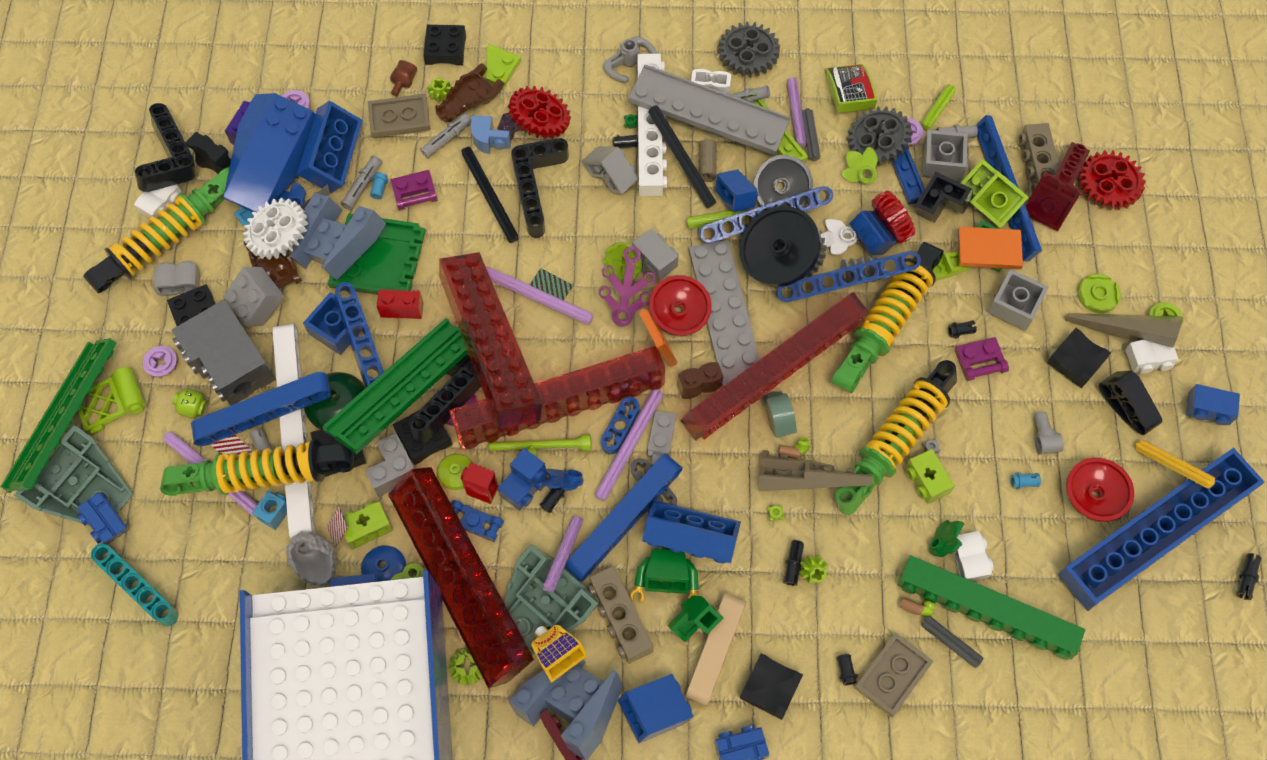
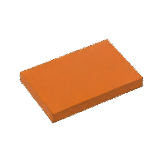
M959 227V266L1022 269L1021 230Z
M648 310L640 311L639 314L660 353L670 367L677 365L678 362L655 320Z

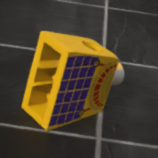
M555 625L549 630L545 626L536 629L534 636L537 639L531 643V646L551 683L587 657L581 642L561 626Z

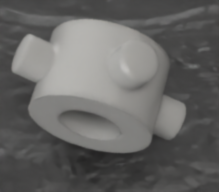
M936 439L924 441L922 444L925 452L933 449L935 453L939 454L941 451L938 449L939 444Z

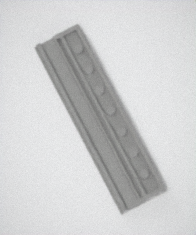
M648 65L643 66L628 102L646 109L657 105L665 116L772 155H776L790 121V117Z

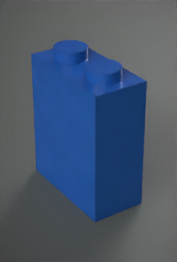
M673 674L629 690L617 700L638 744L680 727L694 717L691 707L686 702L680 685L675 680Z

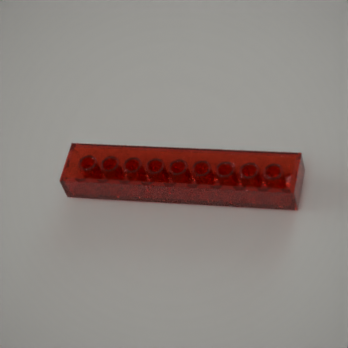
M480 252L440 258L439 278L497 429L540 421L542 412L541 398Z
M852 292L698 404L680 421L695 441L701 437L705 440L736 415H739L751 404H754L766 393L773 390L797 370L804 367L812 359L864 322L863 316L869 311L856 294Z
M653 346L449 410L461 450L465 448L473 449L478 444L484 442H495L500 437L506 435L514 436L522 430L538 428L540 424L554 423L562 417L576 416L584 410H595L606 403L614 404L621 401L622 398L636 397L647 390H658L665 385V365L658 348Z
M432 467L411 469L388 496L426 569L442 590V600L488 689L506 684L534 661V658Z

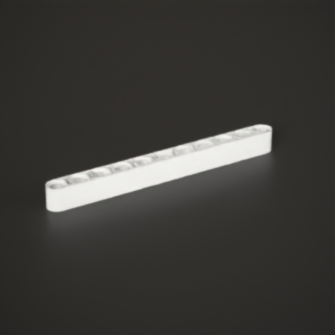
M295 323L274 326L273 343L277 387L302 378L299 342ZM304 408L280 417L281 442L284 451L287 445L292 444L297 450L298 444H305L307 442ZM306 480L302 484L294 482L292 485H285L290 540L301 531L315 533L311 482L307 483Z

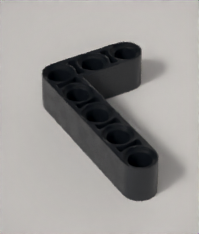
M162 103L151 105L149 112L152 126L168 158L143 164L135 169L138 189L143 192H150L184 183L196 177L194 159L167 106Z
M563 138L518 145L511 151L527 232L533 238L542 237L545 233L544 216L533 169L562 164L568 160V143Z
M467 354L446 373L452 378L409 421L411 438L415 443L423 444L428 442L485 383L484 365L481 361Z

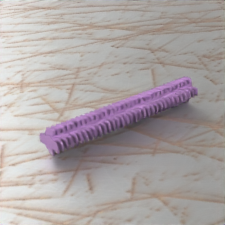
M794 77L788 78L787 88L795 141L801 147L806 146L807 140H805L806 134L798 81Z
M572 517L543 585L544 591L554 592L557 586L556 583H558L557 581H559L561 572H563L562 570L571 553L570 550H572L571 548H573L572 546L580 531L582 520H584L582 517Z

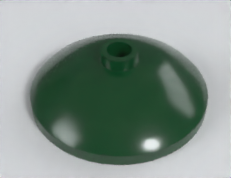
M343 372L327 374L331 395L336 394V397L333 399L329 397L304 408L307 418L316 428L323 430L322 427L365 389V386L358 378Z

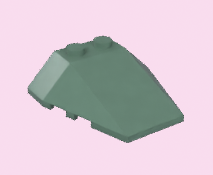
M75 425L62 438L61 446L50 457L48 465L41 470L38 475L37 484L30 490L17 491L14 494L15 497L32 509L79 523L82 522L77 517L80 513L77 507L97 493L101 492L117 514L133 496V493L94 439Z
M533 544L529 545L516 562L511 582L508 583L506 595L500 604L491 628L523 660L535 654L531 643L537 639L534 636L537 628L545 626L549 630L553 626L559 625L569 632L585 622L599 604L589 588L565 567L562 570L563 572H561L559 581H557L558 583H556L557 586L554 592L544 591L543 585L550 572L554 558Z

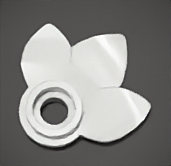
M825 220L828 231L821 234V238H825L823 245H827V248L831 247V255H841L846 252L849 246L856 243L858 236L851 227H846L840 220Z

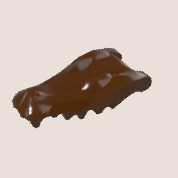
M481 63L473 71L460 76V79L456 80L455 86L451 87L449 93L446 94V99L440 105L435 106L436 114L441 120L451 122L461 113L490 102L499 94L505 83L498 79L492 86L482 77L487 71V67Z
M246 247L252 267H262L279 289L293 281L296 284L302 282L297 267L287 253L286 256L279 253L278 259L273 255L270 260L266 257L261 259Z

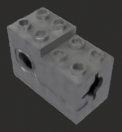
M225 299L172 329L175 338L172 340L181 351L183 358L194 374L200 373L203 379L208 378L222 402L227 400L230 406L252 395L255 390L262 389L276 380Z

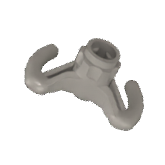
M639 36L626 39L620 45V51L604 62L603 68L611 78L627 83L629 78L615 72L613 68L622 64L626 66L637 64L639 45L644 46L650 54H657L655 47L649 41Z

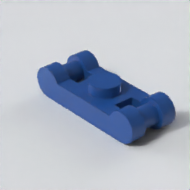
M452 500L449 506L451 509L443 518L445 523L486 540L496 541L498 536L496 533L499 528H502L504 520L463 505L459 501ZM459 512L464 514L462 520L456 518ZM486 523L490 524L489 530L484 529Z

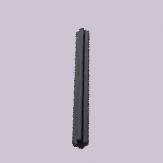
M652 106L648 113L705 207L710 208L716 204L715 198L659 106Z
M469 146L461 150L462 156L507 240L510 243L518 241V234L473 150Z

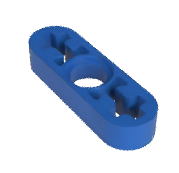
M626 397L622 400L602 436L601 448L606 454L612 455L617 453L640 411V404L636 398ZM633 404L634 410L631 409L628 417H626V406ZM617 421H623L627 426L624 430H617L614 425ZM613 434L616 435L614 439L615 446L607 447V442L612 440Z

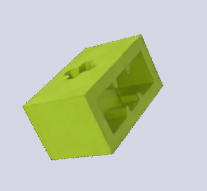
M933 449L909 459L906 465V474L910 480L915 482L919 496L925 499L927 504L952 492L955 485Z
M380 501L376 503L370 502L359 511H352L343 515L348 526L344 536L352 550L393 531ZM364 521L367 522L366 526H363Z

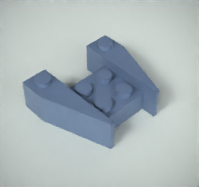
M315 192L304 209V213L307 215L305 220L308 222V225L304 227L307 229V232L301 233L304 239L297 240L299 246L293 245L290 257L304 269L307 268L311 260L322 263V268L335 280H338L377 240L386 223L374 210L358 206L347 225L335 222L342 209L329 196Z
M583 659L552 683L549 681L544 670H542L525 682L509 700V703L516 715L533 727L540 720L541 713L548 709L571 722L561 737L568 750L582 759L588 760L602 742L623 684L615 670L612 671L604 682L582 669L586 663Z

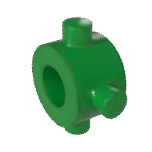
M630 114L624 116L625 128L632 129L638 127L637 115Z

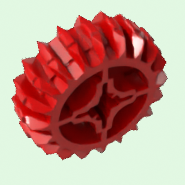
M887 190L876 195L872 200L873 211L897 243L901 244L910 240L915 235V227L900 200Z

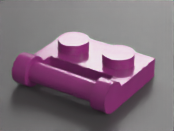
M429 170L390 179L398 210L427 201H438ZM429 192V193H426V194H422V195H418V196H414V197L402 199V198H405V197H409V196H413V195H417V194Z
M996 337L956 346L954 349L966 381H971L975 377L1009 371L1008 362L1004 359ZM990 361H996V364L989 366H984L976 369H972L970 367Z

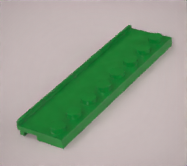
M445 318L322 427L323 431L330 434L357 455L478 345V339L459 326L455 327L449 323V319Z
M111 338L96 340L95 344L87 342L0 487L8 493L30 490L37 484L38 475L48 465L49 457L53 450L60 445V438L70 428L73 416L81 409L83 399L93 389L92 384L103 372L106 360L113 355V349L117 344Z

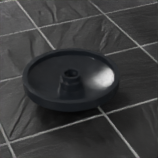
M779 206L768 209L755 217L742 235L740 242L742 265L754 280L766 286L783 287L798 282L812 270L819 258L822 243L820 231L813 219L798 208Z

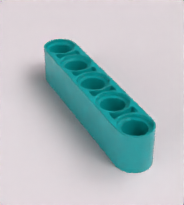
M103 543L97 544L91 550L92 560L153 619L167 627L176 623L179 616L176 608L116 551ZM105 553H108V556L104 560H101L102 556ZM120 567H123L122 572L119 573V574H116L117 570H118ZM138 581V585L131 589V585ZM153 595L152 601L146 603V599ZM169 609L167 616L161 618L163 611Z

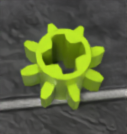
M442 77L432 79L431 85L427 86L430 99L435 98L438 102L445 100L446 94L449 93L451 88L449 80L445 81Z
M809 555L808 558L800 563L803 569L799 572L809 584L812 581L820 583L828 576L825 569L829 568V566L820 555H817L816 558Z

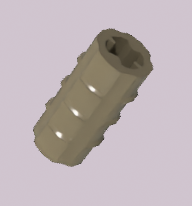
M704 139L699 144L698 171L704 182H712L716 179L717 143L712 139Z

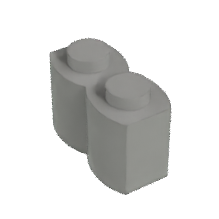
M183 261L176 265L171 263L154 266L153 289L157 295L170 296L178 293L183 294L198 288L200 270L197 264L191 261Z

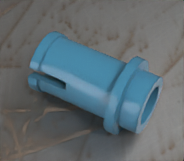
M377 172L373 176L374 182L370 192L372 198L382 199L385 184L388 183V176L386 174Z
M1016 472L1014 475H1011L1010 483L1017 490H1020L1022 487H1040L1041 477H1039V473L1020 474V472Z

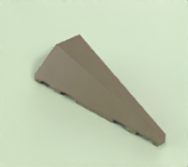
M1068 313L1066 321L1121 338L1129 339L1131 335L1173 348L1183 322V317Z
M767 450L762 451L758 491L872 485L871 473H868V475L854 474L853 469H847L846 472L835 470L834 465L803 458L801 460L788 459V455L785 454L776 457L769 455Z

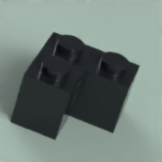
M935 172L915 205L917 215L935 223L945 206L964 214L970 201L973 199L972 188Z

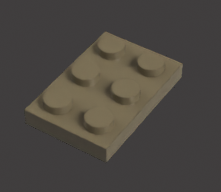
M426 94L368 101L372 138L430 130Z
M895 632L854 688L889 716L893 717L931 666L933 660Z

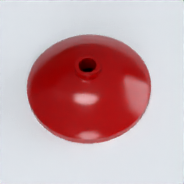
M674 275L660 281L654 287L649 299L650 315L658 327L664 332L675 336H688L698 332L705 326L711 314L712 304L706 288L694 278L684 275ZM679 307L682 310V312H676L675 308Z
M1088 458L1076 464L1068 474L1066 480L1068 499L1075 510L1084 517L1097 522H1110L1121 518L1131 508L1134 501V486L1130 476L1117 463L1104 458ZM1092 492H1096L1098 497H1094Z

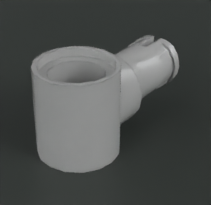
M1046 412L1036 413L1034 419L1038 433L1035 438V446L1038 454L1062 452L1064 445L1061 434L1055 433L1054 429L1051 428Z

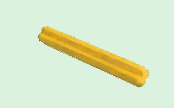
M1140 440L1136 443V451L1209 489L1215 484V477L1147 441Z

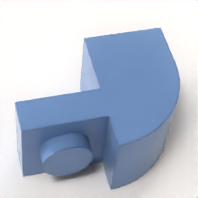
M472 115L471 133L473 143L478 150L490 154L491 147L497 149L511 147L510 131L493 130L491 116Z

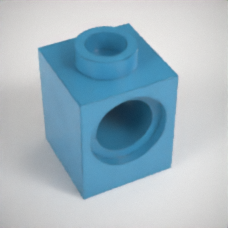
M267 491L252 514L257 520L276 530L287 515L286 497L280 493L274 495ZM272 506H277L275 511L269 512Z

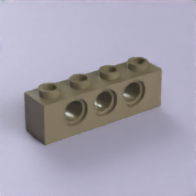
M1049 123L1025 125L1022 133L1019 134V143L1023 145L1024 149L1023 159L1027 162L1028 166L1027 176L1031 178L1032 193L1045 171L1055 175L1059 167Z
M615 566L590 576L588 588L600 603L597 608L601 617H606L610 624L607 626L611 638L616 637L619 643L617 650L621 659L626 658L628 664L653 653L654 646ZM607 591H612L616 594L611 600L604 598L603 595ZM617 611H622L626 616L622 620H617L613 617V614ZM631 631L636 636L633 640L628 641L623 638V634Z

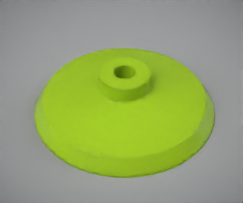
M459 453L446 456L437 467L438 481L442 486L450 490L463 489L462 471L465 467L468 468L469 464L473 461L468 456Z

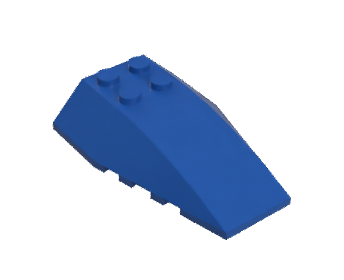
M276 93L255 94L238 124L223 199L256 213L259 212V206L265 207V202L272 204L273 199L277 200L279 195L298 177L296 174L315 113Z

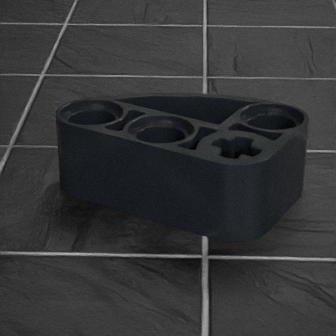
M1130 370L1117 371L1099 383L1100 392L1111 408L1140 435H1146L1162 423L1159 411L1140 377L1135 372Z

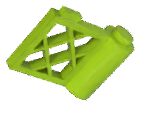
M130 367L119 368L112 373L111 377L94 385L91 392L85 396V398L88 396L93 397L89 407L82 405L78 413L85 432L92 435L104 430L106 424L126 414H140L146 407V403L133 369ZM110 385L111 391L108 398L100 396L103 388ZM98 399L106 401L101 411L94 410ZM111 403L117 404L119 410L113 414H108L107 411ZM92 412L99 414L97 421L90 425L88 420Z

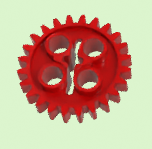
M526 86L525 90L520 88L519 91H515L514 95L511 96L508 105L510 109L508 113L512 115L511 120H517L515 125H521L522 131L527 129L529 131L528 135L535 133L536 138L542 135L546 139L548 135L553 139L555 135L559 137L561 133L564 134L570 124L571 116H569L570 110H566L568 105L562 104L563 99H557V94L551 95V90L544 92L543 87L540 90H537L536 86H533L532 89Z
M1106 150L1103 151L1102 155L1096 152L1094 157L1090 155L1088 160H1085L1079 172L1078 180L1081 181L1079 187L1084 188L1082 194H1089L1087 200L1093 198V204L1101 203L1102 209L1105 205H1108L1109 210H1112L1114 206H1116L1117 210H1120L1122 206L1128 208L1130 204L1134 205L1139 200L1145 189L1144 184L1146 180L1143 179L1145 173H1139L1142 167H1135L1134 165L1137 161L1130 162L1129 155L1123 158L1122 152L1118 156L1115 155L1114 150H1112L1110 155H1108Z

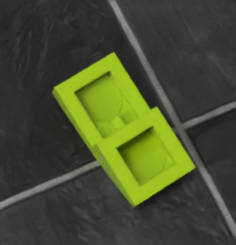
M958 251L945 253L939 264L934 268L933 273L937 281L969 270V266H959Z

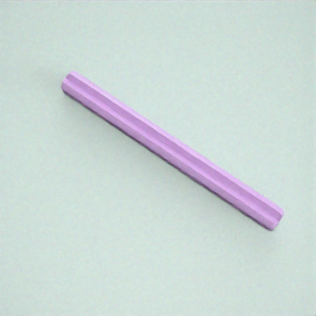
M485 266L482 271L483 278L589 325L593 319L592 313L489 266Z
M657 389L652 390L595 493L597 499L605 501L663 397L661 391Z
M168 432L163 437L165 443L190 464L206 461L173 432ZM241 491L228 494L229 497L254 516L252 512L258 504Z

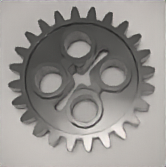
M746 22L745 26L739 23L738 28L732 25L731 31L726 29L725 35L722 34L721 40H719V59L723 60V66L728 65V71L735 69V75L742 72V77L746 73H749L750 77H752L753 73L760 76V71L766 74L767 68L772 70L773 64H777L780 54L779 39L775 38V33H770V28L764 30L763 24L756 27V22L752 26L748 22Z
M878 106L876 111L869 108V114L862 112L863 117L856 116L857 123H851L852 129H848L849 149L863 154L868 147L873 148L877 154L880 166H882L885 160L890 164L891 158L897 161V154L903 156V149H909L908 143L912 142V129L907 116L903 117L901 111L896 114L895 108L888 111L887 106L883 111Z

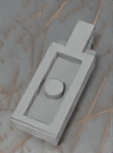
M655 410L648 445V456L652 457L651 466L663 454L666 453L669 456L677 414Z

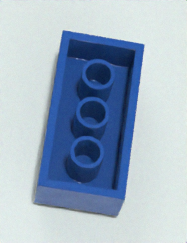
M330 100L317 108L296 175L320 188L328 184L330 193L343 187L363 120Z
M654 500L647 516L642 541L647 542L653 547L663 546L674 552L683 551L691 553L697 558L707 557L718 563H731L741 521Z

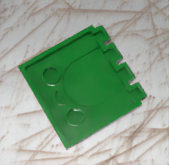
M348 213L345 225L349 223L353 214ZM382 218L386 225L377 240L338 280H335L330 275L328 280L329 288H336L340 283L347 282L353 285L356 292L378 295V290L394 289L395 291L397 289L399 291L401 289L403 291L411 290L413 283L411 279H414L418 264L415 261L419 260L422 249L421 244L424 241L426 229L420 227L419 223Z

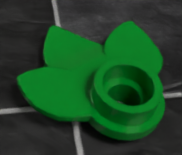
M944 521L938 527L935 538L930 543V553L933 556L944 557L962 546V542L957 537L964 523L962 521Z

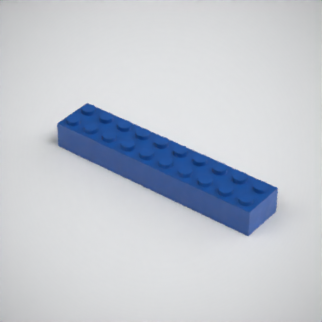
M1232 448L1202 470L1215 477V484L1211 488L1207 489L1188 479L1067 565L1058 576L1084 608L1089 611L1247 497L1265 481L1236 449Z

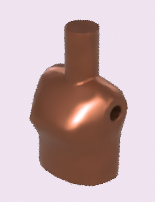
M399 60L397 67L390 76V81L395 84L391 91L393 96L397 97L402 87H411L417 72V67L414 64Z

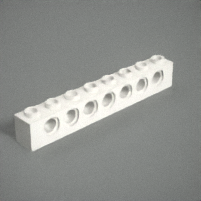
M638 54V77L644 65L665 71V63L661 62V54ZM638 106L639 196H663V188H667V176H663V171H667V160L663 159V154H666V142H662L664 137L648 113L649 109Z

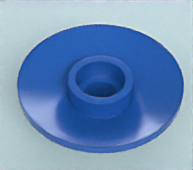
M378 546L369 551L364 557L361 573L362 575L376 574L378 582L390 581L394 575L403 571L406 566V560L398 549L392 546ZM381 562H386L384 568H379Z

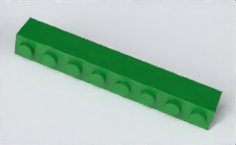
M911 555L905 563L897 584L906 593L921 595L926 601L942 604L947 610L954 613L961 612L972 621H982L989 624L988 626L993 630H1003L1010 633V636L1016 640L1031 642L1035 648L1050 650L1055 653V656L1065 660L1072 659L1078 654L1086 630Z

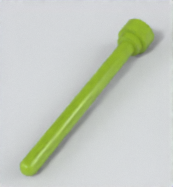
M582 434L577 439L491 442L487 446L490 451L523 450L524 448H529L530 445H534L536 449L578 447L582 451L592 450L591 434Z

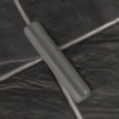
M806 108L802 111L808 156L810 160L816 161L821 156L813 110Z
M928 616L923 621L922 627L974 668H977L982 663L984 658L931 616Z

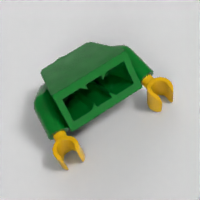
M663 546L662 549H654L651 556L646 557L637 567L634 582L636 589L631 592L630 598L634 601V595L640 593L642 595L640 603H643L645 600V595L642 592L643 587H645V591L680 594H688V590H690V595L687 599L693 596H700L697 594V590H699L698 571L692 562L686 559L685 552H674Z

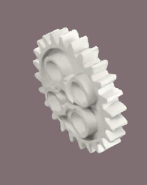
M280 198L279 202L273 199L272 204L265 202L264 208L259 206V212H252L254 217L247 219L250 224L244 226L247 230L243 233L246 237L244 242L247 244L246 247L261 259L266 257L270 260L272 255L278 259L279 253L286 256V250L292 252L293 245L299 246L297 240L304 239L301 233L307 232V229L304 227L308 225V222L305 220L307 218V215L304 213L305 211L295 201L292 202L290 199L285 201L283 198Z

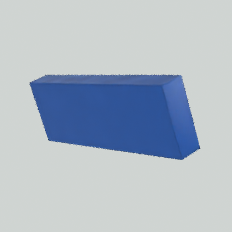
M903 149V156L897 154L898 160L896 161L891 158L890 161L907 204L910 205L918 202L925 188L909 149Z

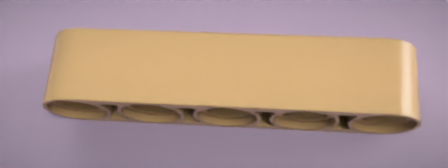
M727 593L724 594L718 609L723 619L709 633L685 698L708 706L747 601Z

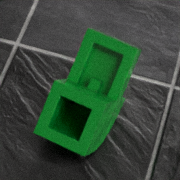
M693 596L681 604L683 610L668 624V627L686 642L699 628L708 635L722 621L723 616L704 597Z

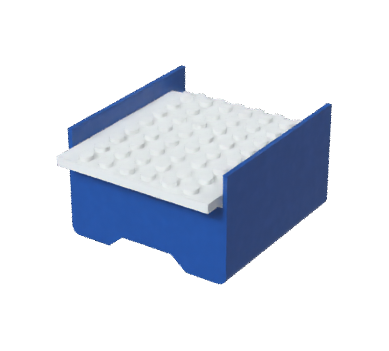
M428 570L423 571V577L378 582L376 574L332 578L330 587L251 595L245 590H239L242 760H453L442 590Z

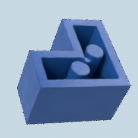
M525 448L510 463L512 472L497 488L499 496L519 511L523 506L527 507L531 503L537 490L541 491L545 487L543 480L548 479L545 463Z

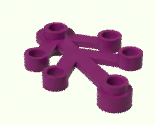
M629 246L624 250L623 255L626 260L623 285L614 274L612 266L606 265L602 268L603 277L608 278L621 296L620 305L611 296V290L608 286H602L598 291L599 296L605 299L613 310V322L621 327L631 323L633 313L644 305H649V301H642V297L644 295L651 296L649 292L641 293L640 299L628 306L629 298L645 286L653 284L656 280L654 273L647 271L643 274L642 279L632 285L634 266L641 257L639 249L635 246ZM629 251H635L636 255L634 258L628 257ZM607 268L612 270L609 276L604 274V270ZM648 274L653 276V280L650 282L645 280ZM603 289L609 291L607 296L601 295ZM624 312L626 318L619 319V313Z

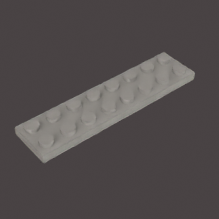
M729 240L690 246L689 254L695 279L706 288L711 299L712 309L707 321V327L716 362L719 363L723 373L722 388L724 396L766 389L767 385Z

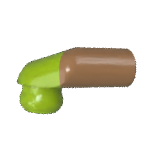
M801 437L798 443L792 447L780 445L779 455L785 454L790 458H800L808 452L810 442L807 438Z
M903 598L900 608L915 615L928 617L934 614L935 604L927 600L921 605Z

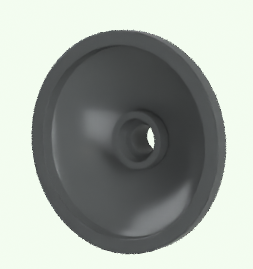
M777 155L767 159L758 168L754 177L753 186L758 191L756 199L762 206L813 189V178L810 170L800 159L794 156ZM779 182L783 184V188L781 190L777 187V184ZM805 197L799 199V204L803 208L807 204Z

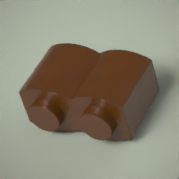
M710 362L702 365L699 369L691 368L679 373L677 386L683 399H691L697 397L702 392L710 393L720 389L723 383V373L719 363Z

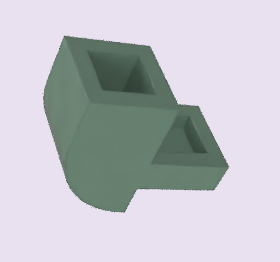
M773 391L761 396L762 404L768 412L770 429L775 437L778 438L797 433L795 415L788 394H783L782 391Z

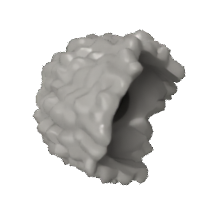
M301 531L297 536H293L291 538L292 543L287 546L286 550L288 565L302 581L319 586L329 583L336 574L335 566L337 565L335 560L336 552L333 549V545L325 537H321V535L314 532Z

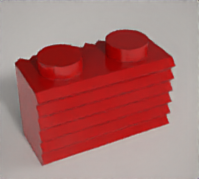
M378 290L377 310L380 318L422 319L424 303L419 290Z
M473 462L470 463L468 468L465 467L461 474L466 494L491 504L498 490L494 470L490 471L486 467L482 468L481 465L478 466L477 464L474 465Z

